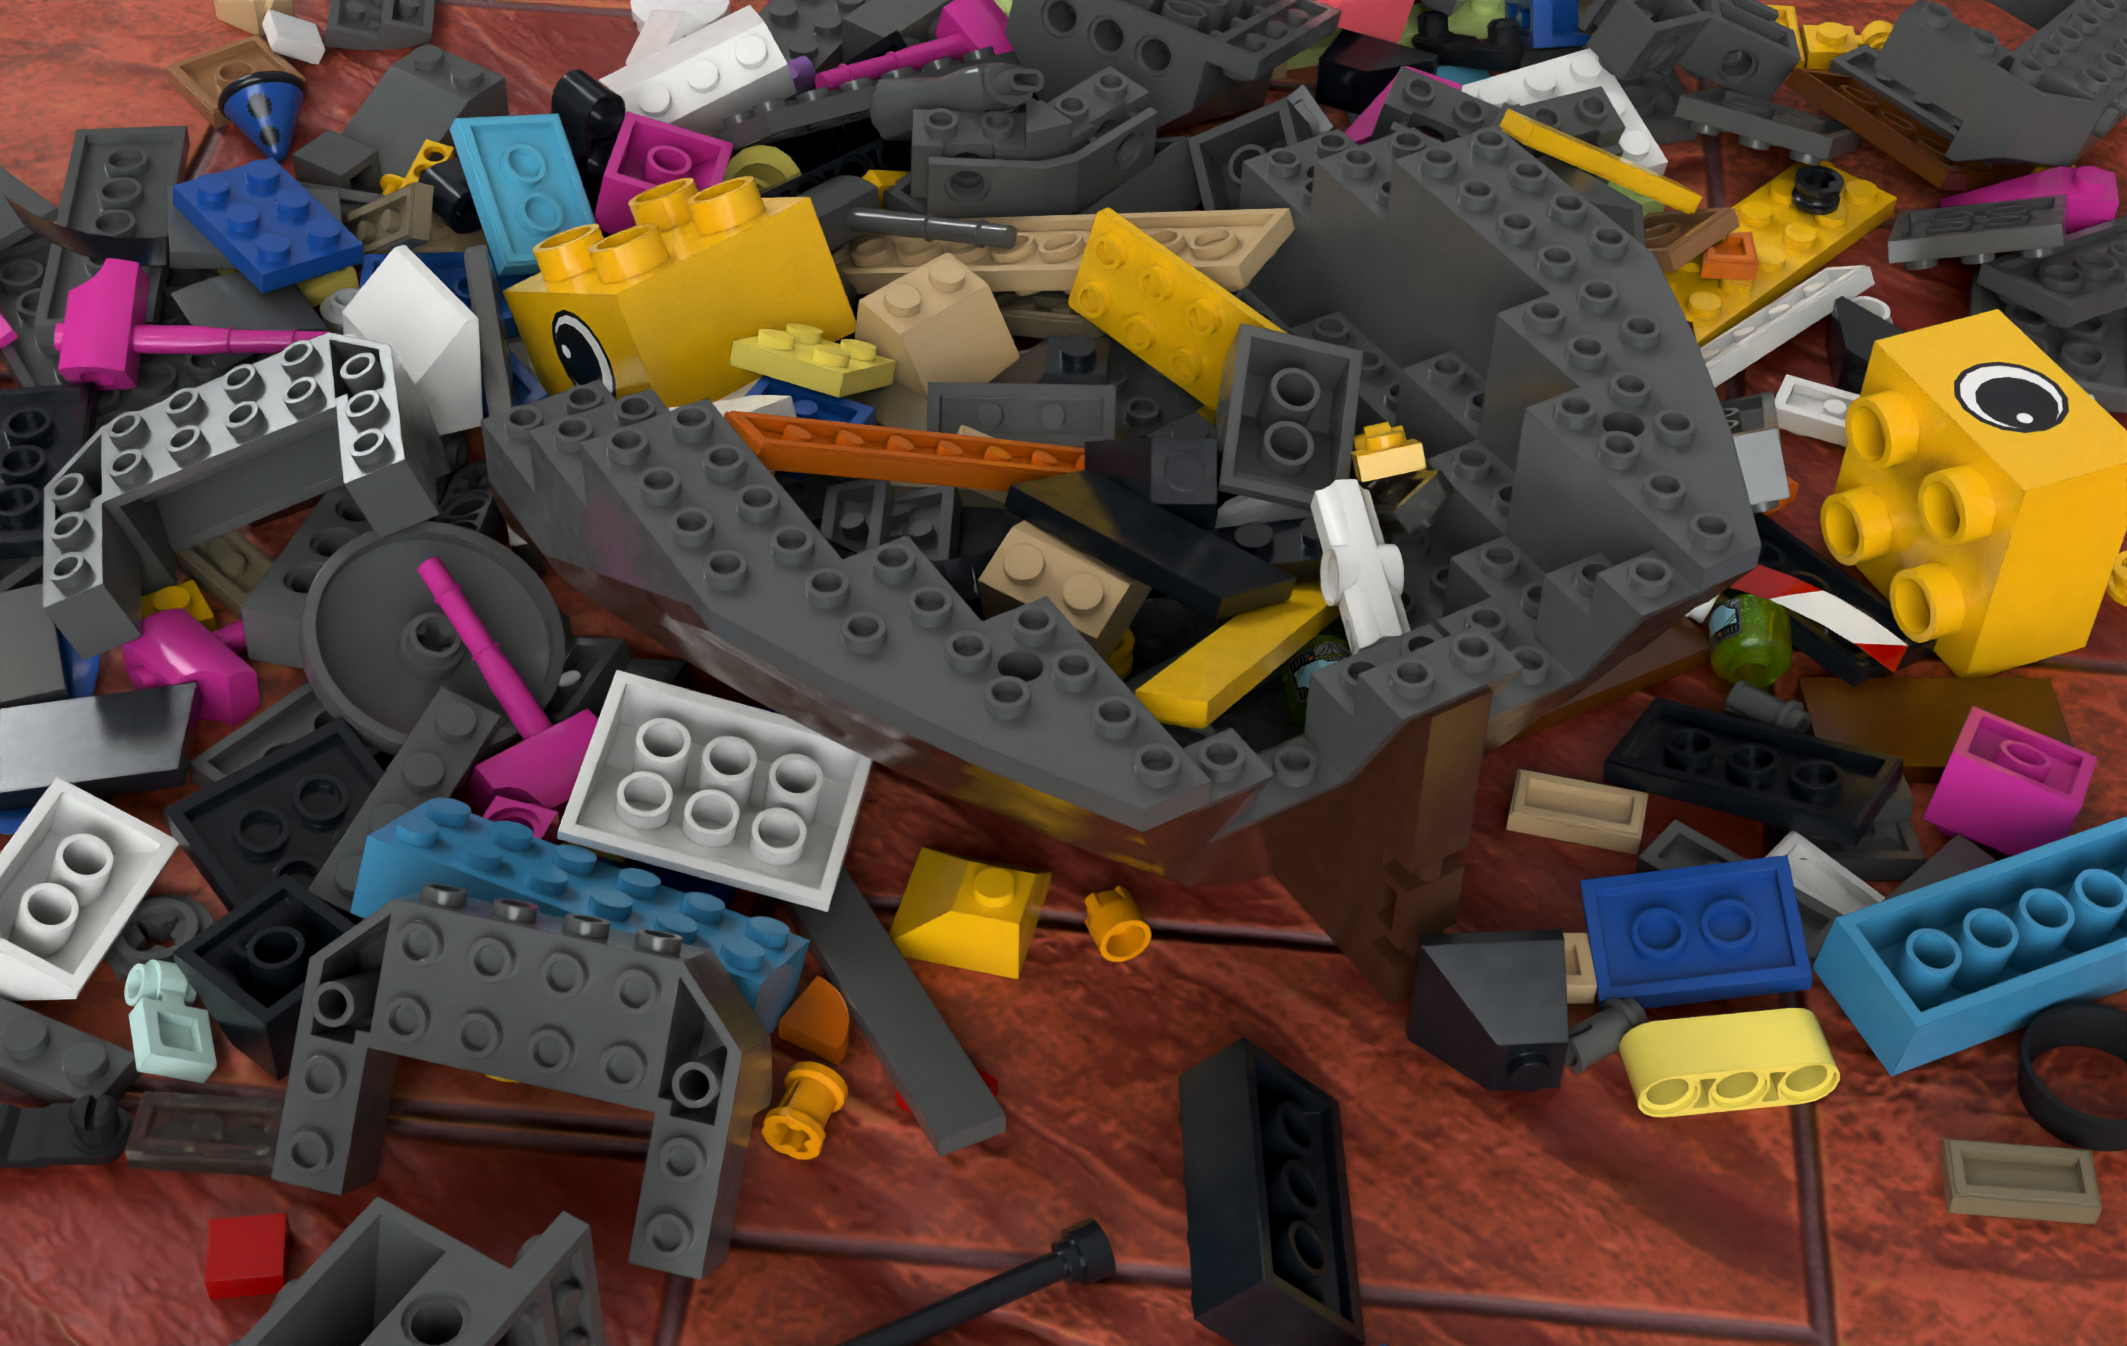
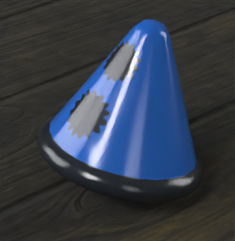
M272 70L260 71L245 75L229 83L219 95L217 106L219 112L226 119L232 121L267 158L273 157L278 163H282L288 156L300 110L307 97V87L298 76L292 73Z

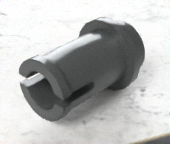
M1743 679L1734 685L1725 702L1728 706L1724 709V714L1803 734L1808 733L1812 721L1811 714L1804 711L1802 702L1795 699L1785 702Z
M1618 997L1607 999L1603 1003L1602 1011L1568 1028L1569 1043L1564 1064L1567 1067L1571 1065V1071L1580 1074L1594 1063L1619 1050V1043L1627 1032L1634 1027L1649 1022L1643 1008L1631 997H1626L1623 1000Z

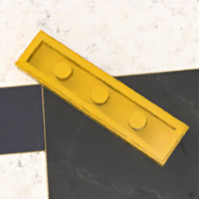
M1507 109L1501 121L1500 127L1502 131L1524 145L1688 215L1696 212L1703 198L1673 179L1511 109Z

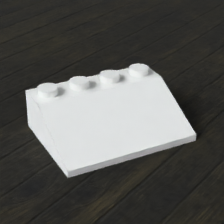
M616 670L559 826L557 839L828 912L854 833L873 760L822 736L784 715Z

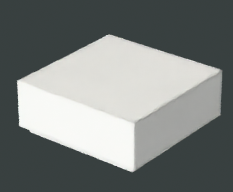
M268 9L262 26L271 50L304 62L319 65L325 52V47L316 24Z

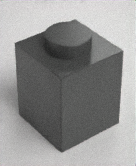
M330 129L292 154L296 180L299 182L382 194L383 192L379 184L382 174L378 150Z

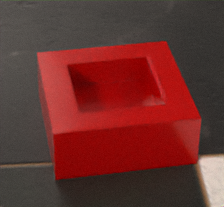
M287 1213L209 1219L204 1281L209 1300L278 1294L288 1283L291 1230Z

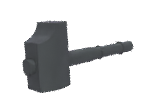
M852 175L833 177L796 196L811 198L830 252L866 232L923 238L928 242L941 240L974 244L979 248L990 246L1010 249L1014 246L1017 238L1016 229L1013 226L988 223L985 219L977 222L936 217L933 213L922 215L880 209L877 186L863 178Z

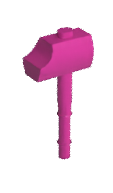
M954 0L942 9L935 36L938 39L913 45L896 52L889 51L886 55L850 65L841 64L838 68L817 73L815 76L816 88L828 87V90L832 91L840 89L839 85L868 76L873 81L880 79L881 75L908 66H912L913 70L923 69L922 65L949 56H953L954 60L962 59L964 63L962 55L993 46L995 55L1014 51L1005 34L1009 17L994 0Z
M106 258L102 268L94 277L69 290L65 321L58 322L55 326L54 346L56 351H60L58 371L69 384L95 382L96 390H125L137 387L141 353L187 355L228 353L230 356L234 353L277 354L294 342L300 340L309 341L328 332L298 331L297 328H294L293 331L234 329L232 326L224 329L193 325L145 324L150 278L138 262Z
M436 556L426 560L418 567L417 572L434 596V603L440 605L473 656L471 658L472 662L477 663L490 690L523 739L522 742L474 766L468 781L473 797L483 814H485L495 796H500L523 803L537 804L543 808L558 811L559 818L562 817L580 772L598 718L587 708L553 726L518 671L499 649L500 643L493 640L461 591L462 585L455 582L440 557Z
M183 608L162 610L142 619V637L121 645L125 672L130 675V680L136 690L196 682L203 698L199 720L221 721L234 726L244 721L260 706L257 672L237 655V653L247 649L242 618L211 633Z

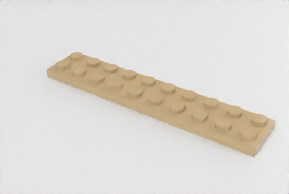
M1290 208L1118 213L1228 292H1235L1248 286L1251 279L1276 254L1278 248L1295 230ZM1096 214L953 218L977 222L985 219L988 223L1013 226L1016 229L1017 238L1014 246L1010 249L990 246L979 248L974 244L941 240L928 242L923 238L866 232L831 251V255L835 265L846 273L848 281L854 286L858 294H871L938 256L949 252L989 284L992 292L1015 291L1019 296H1028L1040 291H1064L1065 294L1070 295Z

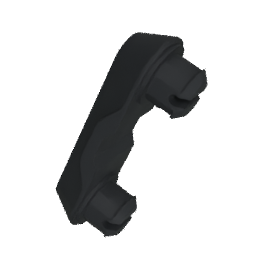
M1425 11L1417 17L1418 34L1411 39V42L1415 49L1439 55L1438 64L1498 72L1512 71L1518 69L1527 49V43L1519 40V23L1514 19L1499 18L1492 20L1486 26L1488 29V41L1480 42L1475 36L1450 32L1448 27L1449 16L1441 11Z
M85 1095L78 1098L74 1103H53L45 1108H20L12 1104H0V1168H44L49 1165L109 1164L117 1160L126 1147L133 1133V1120L129 1113L118 1106L115 1098L110 1095H99L98 1099H95L93 1095Z

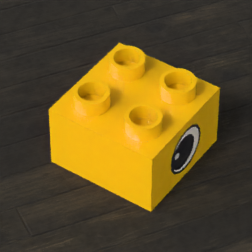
M752 176L727 180L698 192L693 178L670 181L646 190L628 202L636 226L604 238L599 224L582 225L549 237L532 249L541 272L502 291L538 380L549 396L567 391L574 386L585 385L600 379L616 400L623 396L636 394L652 388L667 408L680 407L707 398L711 402H716L763 376L729 365L734 340L758 336L759 329L783 331L786 330L788 323H799L819 328L823 331L822 339L836 342L856 330L855 317L811 198H761L755 179Z
M1999 309L1875 340L1860 397L1853 400L1847 410L1845 426L1848 442L1834 494L1825 499L1821 508L1820 523L1822 535L1831 554L1844 565H1855L1891 604V609L1899 628L1909 639L1918 643L1937 639L1933 651L1958 678H1984L2086 647L2127 531V430Z

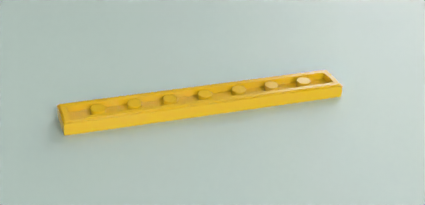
M1320 579L1297 581L1294 584L1290 599L1237 614L1135 690V696L1159 723L1203 730L1341 615L1339 607L1326 604L1322 595Z

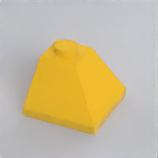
M921 847L888 935L903 957L1018 980L1051 884L1052 872Z

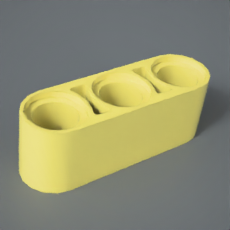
M1785 1008L1652 1021L1632 1028L1623 1036L1619 1043V1052L1638 1108L1644 1114L1651 1117H1675L1804 1104L1827 1096L1836 1088L1840 1081V1072L1819 1020L1812 1011L1805 1008Z

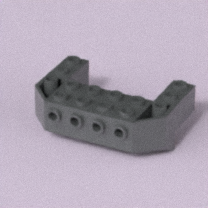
M1918 0L1899 15L1873 68L1963 121L1944 155L1952 161L1990 162L1992 165L2071 167L2098 141L2104 139L2110 130L2127 117V0H1986L2038 30L2013 52L2000 45L1998 38L1989 31L1981 28H1971L1953 17V13L1949 8L1938 2Z
M330 332L309 341L300 340L290 344L280 353L253 364L236 366L224 376L203 385L178 390L168 399L137 412H125L96 431L44 487L43 609L82 660L142 637L141 597L157 592L162 588L177 585L176 553L325 493L327 490L345 485L380 539L439 515L435 479L450 473V464L430 408L390 344Z
M426 883L423 884L421 893L392 899L310 957L271 1180L340 1196L377 1179L398 1055L655 1112L628 1263L702 1280L727 1262L753 1116L770 1106L771 1038L714 950L683 944V937L669 932L639 929L637 933L610 928L611 922L599 917L566 914L565 918L539 913V906L529 902L502 898L494 899V902H488L468 897V891L459 887Z

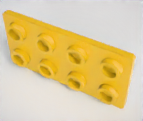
M1106 207L1097 212L1068 299L1069 307L1216 413L1223 363L1240 324L1243 323L1282 333L1286 332L1111 208Z

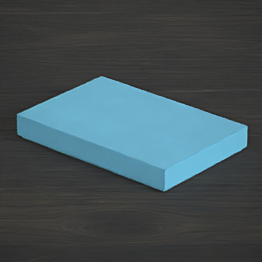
M559 113L455 118L449 130L498 276L540 273L541 271L532 251L533 247L563 231L582 225L596 224Z

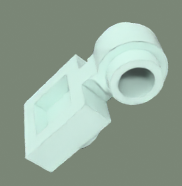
M151 959L146 964L138 963L134 965L128 974L124 996L129 1006H135L129 1014L136 1069L137 1072L204 1084L217 1067L208 1010L192 1007L197 993L176 963Z

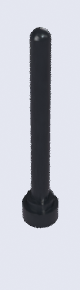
M1088 1218L1061 1231V1239L1052 1242L1051 1252L835 1346H913L1061 1280H1064L1068 1285L1078 1281L1084 1286L1091 1285L1115 1274L1116 1264L1111 1246L1097 1221L1093 1218Z

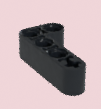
M577 69L564 74L557 82L552 94L551 114L559 113L584 189L587 191L602 184L606 167L625 117L626 108L625 101L619 94L587 72ZM459 156L428 168L421 175L418 182L434 186L432 215L459 234H467L482 229Z

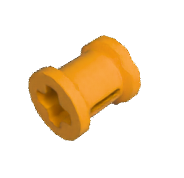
M800 1061L793 1064L784 1078L786 1092L779 1106L767 1113L763 1121L764 1126L761 1134L766 1142L776 1151L798 1160H810L819 1155L826 1137L824 1128L831 1113L840 1110L848 1097V1087L843 1078L831 1068L812 1061Z

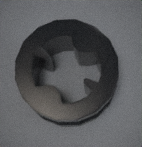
M1811 165L1798 170L1794 179L1795 187L1791 193L1792 204L1798 210L1812 215H1827L1836 211L1840 203L1839 194L1844 186L1843 177L1837 171L1824 166Z

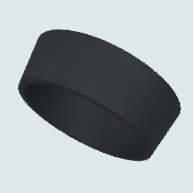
M2070 1003L2056 1006L2041 1013L2029 1024L2022 1040L2017 1086L2024 1107L2042 1128L2069 1144L2095 1151H2120L2127 1149V1119L2100 1118L2070 1107L2055 1097L2041 1083L2031 1065L2033 1060L2040 1054L2053 1048L2070 1045L2097 1048L2127 1062V1012L2096 1003Z

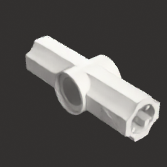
M1357 479L1335 480L1330 486L1315 491L1310 507L1323 550L1320 567L1322 595L1326 604L1339 607L1352 655L1411 631L1401 599L1404 585L1402 555L1395 544H1385L1370 491L1363 489L1358 484Z

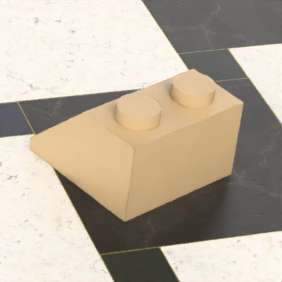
M949 252L938 256L859 300L854 340L871 343L877 347L876 355L897 361L893 379L925 399H928V382L989 383L1021 358L989 284Z
M1023 520L1010 529L978 579L984 617L989 619L1047 596L1105 662L1110 658L1152 589L1027 520Z

